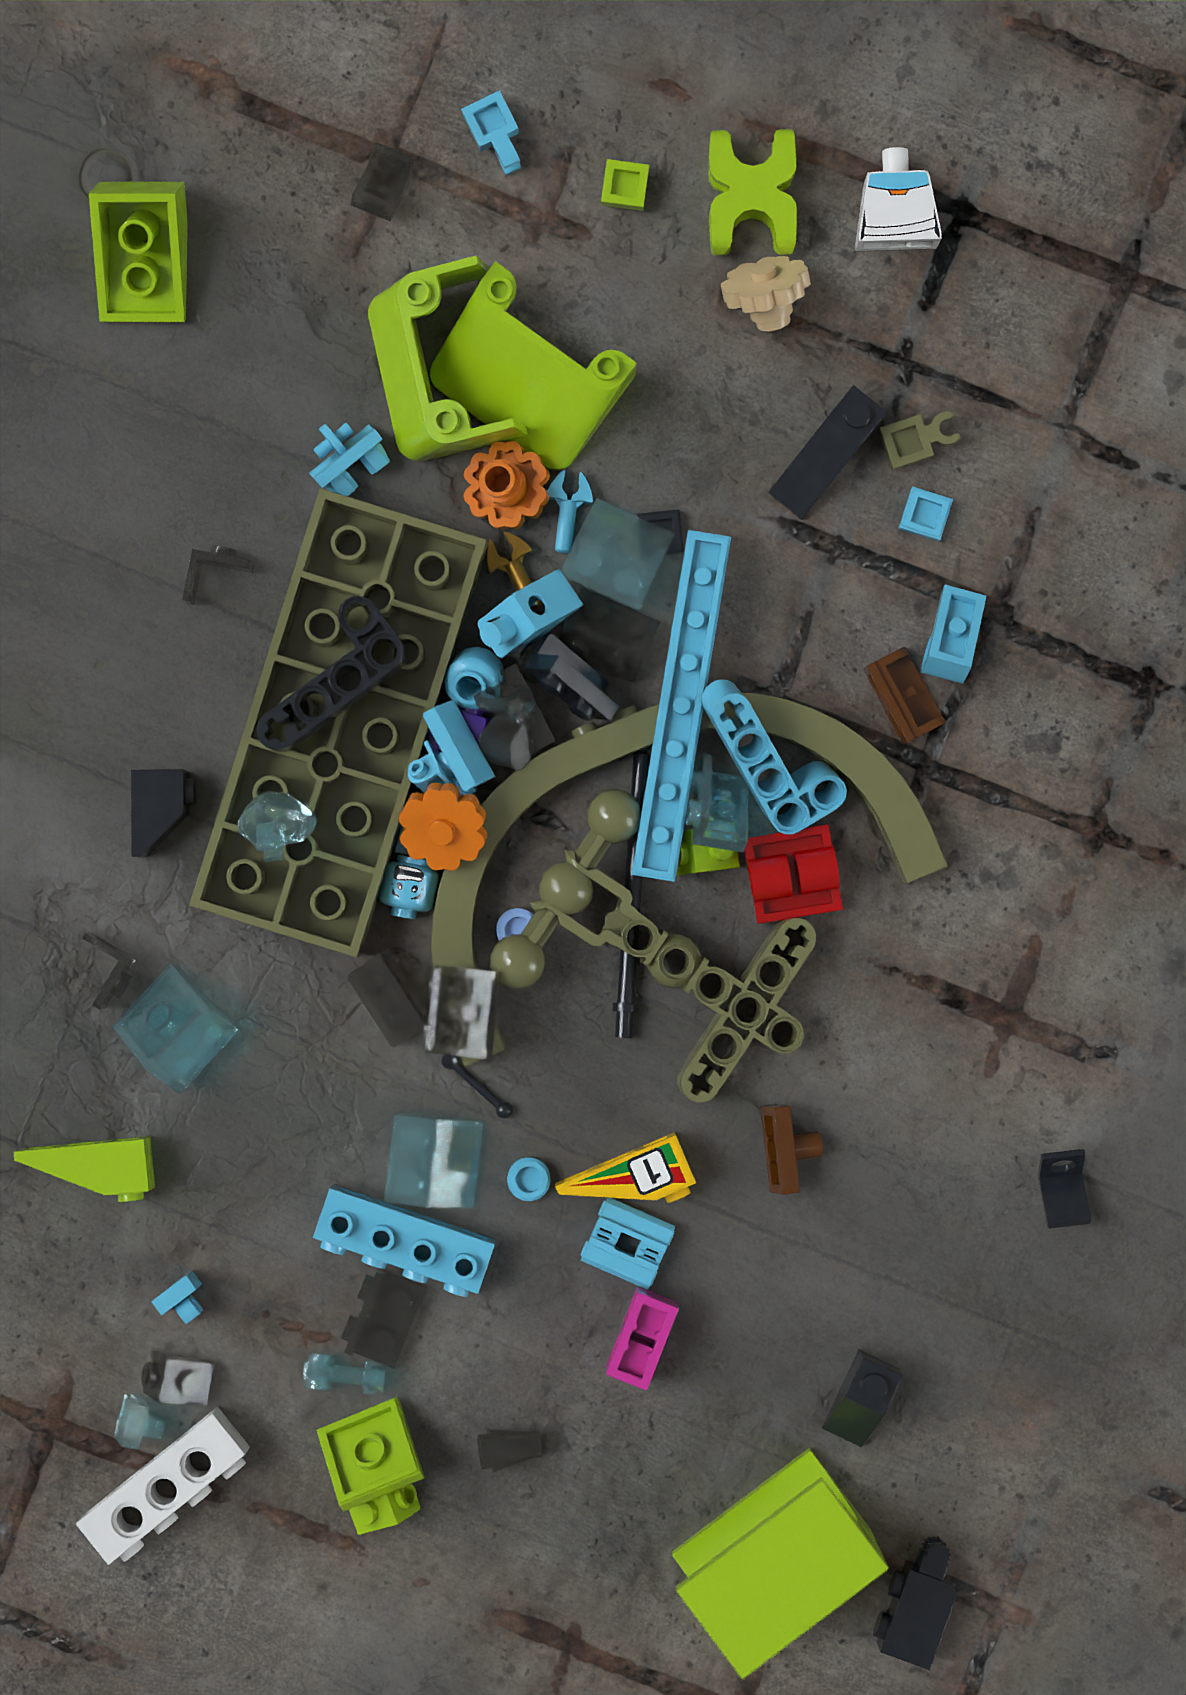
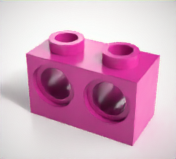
M637 1286L606 1364V1375L647 1391L679 1310L677 1301Z

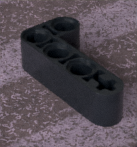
M352 596L340 605L338 611V621L356 647L264 714L259 720L257 736L265 747L276 752H287L295 748L404 666L406 649L402 641L374 603L368 598ZM356 607H365L371 612L370 623L362 629H354L348 624L349 613ZM382 642H391L397 647L396 659L387 665L379 664L374 659L375 648ZM347 668L358 669L362 676L360 685L352 691L342 690L339 686L338 678L341 672ZM312 694L323 695L326 701L324 712L317 717H309L303 710L305 699ZM293 707L296 716L306 723V726L300 729V726L294 722L284 731L287 736L285 741L281 742L276 738L270 740L269 736L273 733L271 724L276 721L281 725H285L291 721L293 717L287 711Z

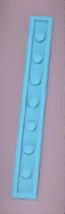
M688 530L631 875L675 882L703 713L702 694L708 682L731 537L692 530Z

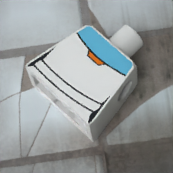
M893 147L884 149L882 151L883 171L867 173L864 181L855 251L937 248L942 237L929 172L926 170L909 171L907 148Z

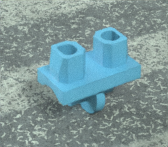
M345 423L333 433L324 424L318 430L325 440L316 446L313 451L320 459L333 449L335 452L310 471L309 474L321 488L326 486L331 492L349 496L358 487V484L346 471L350 465L359 459L369 473L373 475L387 465L390 460L379 443L382 437L369 424L344 445L342 442L354 433L350 426Z

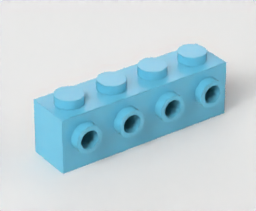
M334 1184L329 1188L313 1235L314 1239L322 1241L320 1247L324 1250L339 1255H345L346 1249L363 1255L361 1261L365 1264L380 1269H386L387 1264L403 1268L402 1275L411 1280L427 1283L428 1278L444 1282V1290L462 1297H468L469 1292L479 1293L496 1239Z

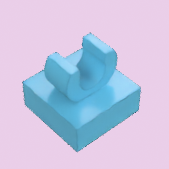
M190 1271L151 1302L161 1316L174 1307L180 1318L187 1324L203 1311L202 1306L191 1294L202 1283L194 1272Z

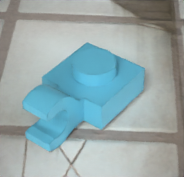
M500 90L462 108V115L480 151L482 152L493 147L505 175L521 169L520 159L509 139L519 134V128Z

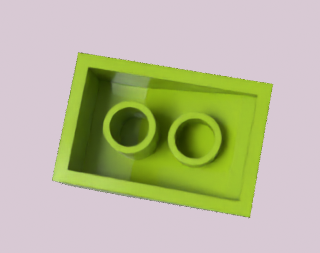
M98 182L89 193L99 321L185 322L188 227L185 182Z

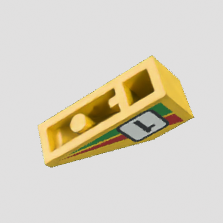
M673 1132L558 1181L555 1187L559 1195L658 1200L665 1197L666 1202L670 1203L691 1193L689 1186L696 1184V1181L677 1136Z

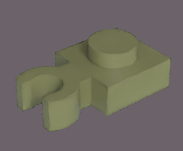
M952 412L939 413L931 424L926 426L921 414L880 427L878 432L891 470L893 471L932 458L934 456L932 444L936 443L939 446L948 447L957 443L961 438L959 433L945 436L939 429L941 423L953 418Z

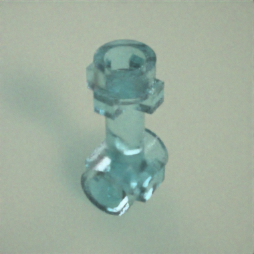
M309 1353L308 1361H304L302 1379H306L305 1388L331 1391L332 1382L362 1385L363 1394L374 1395L375 1392L384 1391L386 1366L378 1365L376 1361H366L365 1368L334 1365L335 1356Z

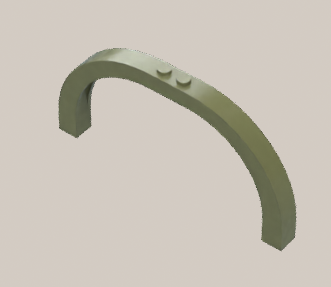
M742 693L750 702L768 736L789 742L813 754L834 769L858 793L874 816L903 883H909L948 867L932 827L918 799L899 772L868 741L838 720L813 708L787 699L762 694ZM728 701L723 704L724 712L729 718L736 716ZM659 704L637 712L635 705L622 709L612 717L614 722L597 728L595 722L581 726L571 731L574 739L540 754L516 770L481 805L487 814L483 827L488 835L477 858L473 861L462 859L456 870H444L433 914L431 942L433 972L438 998L464 1066L506 1049L479 979L473 935L479 889L497 847L523 813L558 786L580 775L653 746ZM703 707L699 732L716 731Z

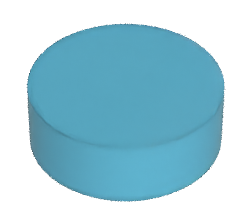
M523 1157L514 1162L507 1176L508 1187L512 1194L524 1201H534L541 1198L549 1189L551 1181L547 1165L535 1157Z

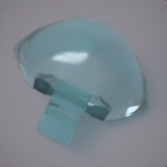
M267 791L259 794L245 807L238 820V832L245 839L256 845L255 849L258 852L265 851L264 859L266 862L283 860L284 845L299 843L305 840L314 831L317 818L307 806L289 794Z

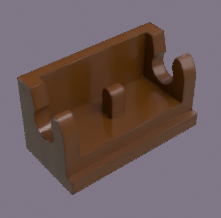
M906 646L867 665L863 669L903 745L946 723L915 667Z

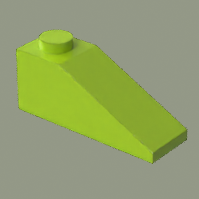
M150 1136L22 1148L13 1152L14 1161L105 1196L118 1195V1202L144 1199V1192L155 1188Z

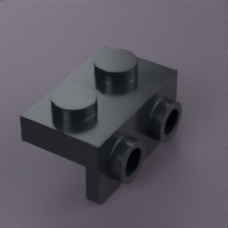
M545 634L524 668L539 680L542 688L560 697L567 703L569 710L585 721H591L592 718L611 721L619 706L604 694L608 681L553 634Z

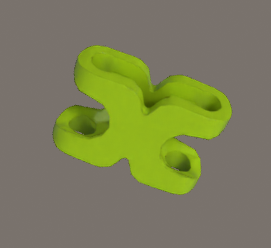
M792 129L777 130L772 143V155L764 163L755 166L743 164L734 156L731 135L728 131H711L708 178L713 189L722 193L714 198L709 213L710 251L713 256L729 254L733 229L741 221L751 218L763 221L770 228L773 249L777 254L792 255L796 245L797 206L792 196L783 192L791 185L796 171L795 134Z

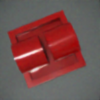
M828 824L804 828L794 834H783L780 832L742 839L757 924L843 910L839 889L838 864Z

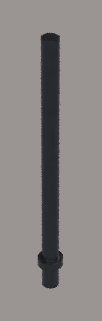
M633 753L631 795L638 801L642 811L650 765V754ZM637 832L627 842L625 888L631 892L633 897L631 906L640 913L642 876L631 875L638 838ZM639 925L633 926L627 934L628 944L633 949H638ZM621 949L617 1003L613 1002L612 1011H616L615 1037L632 1038L633 1014L638 1013V1004H634L637 957Z

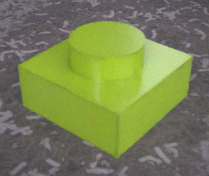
M607 159L601 206L643 211L649 165Z

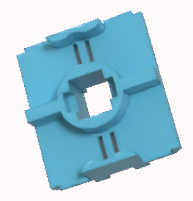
M607 1197L598 1212L599 1217L589 1240L585 1242L582 1249L580 1261L648 1290L654 1282L660 1261L673 1238L675 1225ZM621 1232L640 1240L634 1254L625 1252L615 1246Z

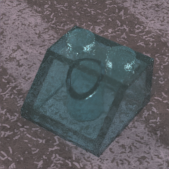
M597 498L576 536L561 572L567 580L640 612L675 534Z
M171 963L112 1026L145 1069L179 1094L239 1031L226 1014Z
M398 1111L394 1115L384 1202L422 1207L473 1208L483 1121Z

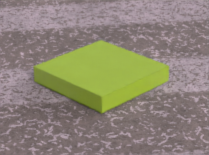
M397 1397L316 1430L338 1504L343 1511L425 1478L401 1403Z

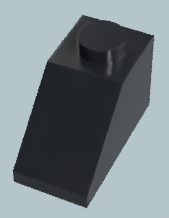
M184 769L131 770V857H148L189 815V805H195L197 799L196 780L189 779V771Z
M858 1350L822 1429L862 1447L889 1407L903 1377L899 1369L866 1352Z

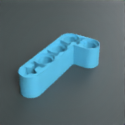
M717 680L705 688L702 694V704L708 717L762 812L778 832L783 834L797 833L843 804L847 793L845 783L827 763L813 761L789 774L750 702L733 682ZM728 701L736 716L729 718L724 712L723 704ZM754 734L749 744L738 746L743 736ZM773 768L772 774L767 779L758 781L760 773L766 769ZM829 780L827 787L823 791L815 792L819 783ZM786 803H792V806L786 813L777 815L781 806Z

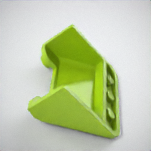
M494 261L481 279L433 361L430 369L431 381L440 393L450 400L463 405L469 414L485 425L511 418L524 425L528 435L508 440V442H518L524 448L525 453H537L542 458L547 469L553 471L563 470L574 462L634 379L637 362L620 351L606 350L599 353L587 369L579 365L506 312L516 296V281L510 271Z

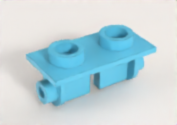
M428 740L424 742L428 754L419 760L412 761L408 766V778L424 793L431 783H440L442 785L445 783L455 784L460 791V796L473 794L477 791V786L465 792L462 790L443 753L439 752Z

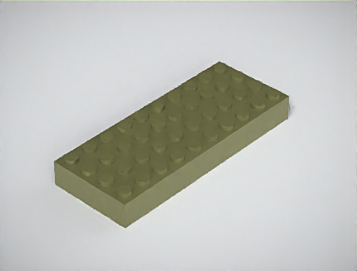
M319 488L189 906L353 957H361L379 899L388 863L391 861L400 832L399 815L414 787V783L408 778V766L412 761L422 758L426 748L424 742L426 741L429 727L423 718V713L436 707L437 703H440L445 687V674L454 658L488 549L486 539ZM352 596L368 598L374 603L402 641L406 649L404 666L295 748L287 752H276L265 747L257 736L259 720L264 714L356 647L342 629L338 621V611L340 605ZM365 607L352 609L348 616V624L354 629L366 627L371 620V612ZM391 642L380 643L374 651L375 661L382 665L392 663L397 656V647ZM356 668L343 670L338 678L340 688L345 691L356 689L362 680L361 673ZM320 694L309 695L303 704V710L309 717L321 715L326 707L325 698ZM293 707L287 711L293 717L291 721L285 725H281L276 721L271 724L273 733L269 736L270 740L276 738L281 742L285 741L287 736L284 731L294 722L300 726V729L306 726V723L296 716ZM263 797V803L261 804L262 800L260 799L255 808L260 804L261 806L256 810L250 811L251 803L257 798Z

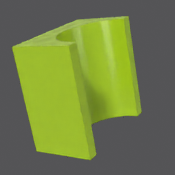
M810 1448L806 1449L671 1551L672 1556L688 1577L676 1586L677 1593L742 1679L889 1569L872 1530Z

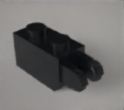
M928 1536L927 1539H924V1543H921L923 1547L919 1549L915 1563L906 1560L902 1572L895 1570L888 1588V1595L892 1596L887 1613L884 1611L879 1613L873 1630V1636L877 1637L876 1642L881 1653L927 1670L931 1669L957 1597L947 1575H945L948 1568L947 1562L950 1561V1550L946 1547V1542H943L939 1536Z

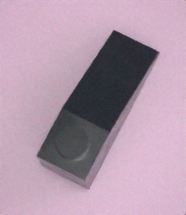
M853 385L768 494L802 520L883 421L887 412Z

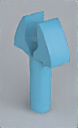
M563 470L553 480L547 491L550 495L549 500H555L560 507L555 550L559 553L567 554L572 551L576 511L583 503L593 505V497L585 476L580 472L578 492L572 495L571 500H568L567 494L562 488L565 481V470Z

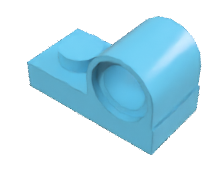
M944 585L933 631L923 657L921 673L961 684L964 683L972 666L986 595Z

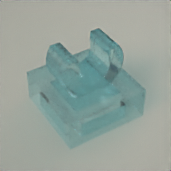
M125 1393L114 1432V1437L122 1447L138 1450L142 1435L155 1439H161L166 1422L160 1420V1415L149 1413L150 1407L141 1396Z

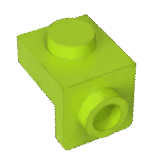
M734 825L683 831L676 876L740 868Z
M409 1484L351 1508L349 1512L357 1533L360 1535L400 1524L419 1511L420 1504L413 1484Z

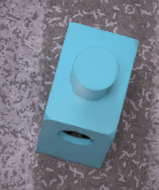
M557 569L516 591L478 621L480 637L502 659L535 643L583 606V603L561 570ZM538 600L544 603L545 613L543 615L535 614L530 609L536 605Z

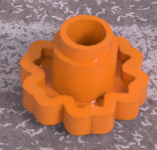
M494 442L489 449V454H474L470 465L464 471V478L471 484L464 492V500L470 506V510L475 517L479 519L488 518L490 524L496 529H520L525 517L538 518L543 511V507L549 501L550 495L542 487L550 478L548 469L544 466L542 458L537 453H525L524 448L518 442Z
M431 783L427 787L425 794L412 793L403 807L398 819L404 827L400 836V842L407 848V852L412 859L426 858L427 864L431 869L456 870L462 859L465 861L475 860L480 849L484 846L488 835L483 827L487 815L486 811L479 805L475 795L464 794L460 796V791L455 784L445 783L442 785L440 783Z

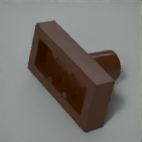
M788 1105L760 1106L769 1190L771 1193L781 1195L800 1193L796 1160L821 1157L823 1154L821 1135L818 1131L793 1134L791 1108Z

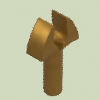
M504 532L509 544L513 547L512 561L509 562L506 558L500 557L490 539L487 549L488 568L490 574L498 569L507 572L518 591L532 583L522 565L524 556L532 553V549L517 536ZM536 601V605L531 607L530 609L533 611L539 608L542 604V601Z

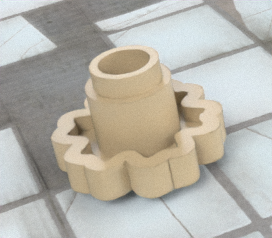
M787 256L764 257L757 261V263H744L728 272V280L721 283V290L724 302L727 303L729 309L742 308V312L750 313L751 320L756 322L759 330L774 331L790 323V314L793 311L792 303L805 295L804 289L810 286L811 282L808 267L804 265V261H789Z

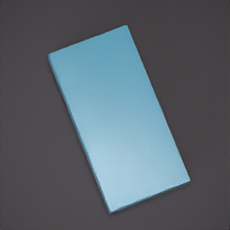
M454 700L438 705L423 713V718L464 792L495 777Z

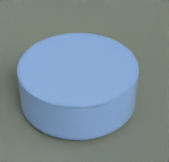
M522 908L506 911L499 918L496 926L499 941L511 934H521L533 914Z

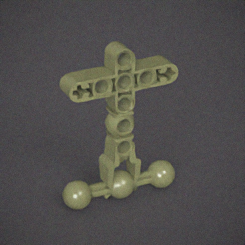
M608 789L600 792L591 801L587 810V823L590 830L577 850H564L566 861L551 865L542 874L539 882V896L541 899L530 902L535 913L521 934L506 936L494 946L490 956V967L494 977L502 985L511 989H524L533 985L542 976L545 968V954L542 948L558 924L592 946H601L607 942L632 956L641 957L639 962L647 966L651 977L659 985L667 988H680L686 993L691 992V995L696 1000L716 1013L677 1074L679 1090L689 1100L704 1103L711 1100L719 1092L753 1039L781 1054H789L801 1046L804 1039V1029L801 1023L776 1004L814 948L816 932L808 921L801 918L779 920L738 980L725 970L708 965L709 960L701 956L698 946L689 937L681 934H669L662 929L658 931L657 927L649 919L631 906L633 899L631 892L596 869L611 844H620L630 840L638 832L642 811L639 803L630 793L621 789ZM593 881L618 899L615 910L605 915V924L597 933L591 932L569 917L582 912L590 904L593 896ZM636 925H644L649 932V941L641 949H633L627 941L629 930ZM798 927L801 928L798 932V935L803 939L801 944L789 945L784 953L792 956L790 962L784 957L771 953L774 947L782 951L789 943V938L785 935L788 928L796 930ZM672 949H680L685 956L683 968L676 973H669L663 965L665 954ZM775 961L780 968V976L775 983L765 985L760 978V969L764 963ZM715 973L721 981L719 992L714 996L705 997L699 989V983L705 975ZM751 997L756 1003L755 1015L749 1020L741 1021L736 1015V1005L741 999ZM787 1021L792 1028V1035L786 1043L776 1044L771 1037L772 1029L777 1023ZM728 1034L732 1039L731 1051L722 1057L715 1056L711 1049L713 1039L717 1035ZM702 1055L711 1062L720 1065L717 1072L711 1067L707 1069L703 1079L708 1083L704 1089L696 1087L691 1092L693 1084L688 1080L692 1073L698 1076L701 1075L707 1066L702 1061H699Z

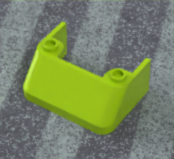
M477 255L411 272L374 297L369 305L368 317L396 444L399 451L413 461H428L492 445L497 441L504 442L528 435L526 427L513 418L472 428L469 414L463 405L450 399L436 402L433 400L415 318L429 315L435 311L441 301V289L480 280L484 277L490 267Z

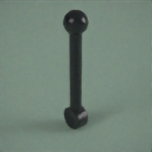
M448 1052L443 1055L441 1062L444 1068L456 1071L496 1108L498 1117L506 1119L512 1115L513 1108L511 1104L501 1102L459 1063V1058L455 1053Z

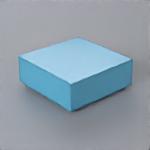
M912 486L898 529L939 542L953 499Z

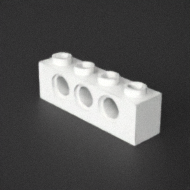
M216 1407L87 1511L78 1520L76 1525L108 1565L118 1557L125 1562L144 1546L140 1539L152 1529L157 1534H160L179 1518L175 1511L183 1504L188 1502L193 1507L212 1491L208 1484L220 1474L227 1480L246 1464L242 1457L250 1446L219 1407ZM195 1451L204 1452L210 1458V1469L206 1471L196 1470L190 1463V1453ZM159 1479L172 1481L177 1489L176 1496L173 1498L162 1497L156 1490V1481ZM127 1506L137 1508L143 1517L142 1524H128L122 1516V1509Z

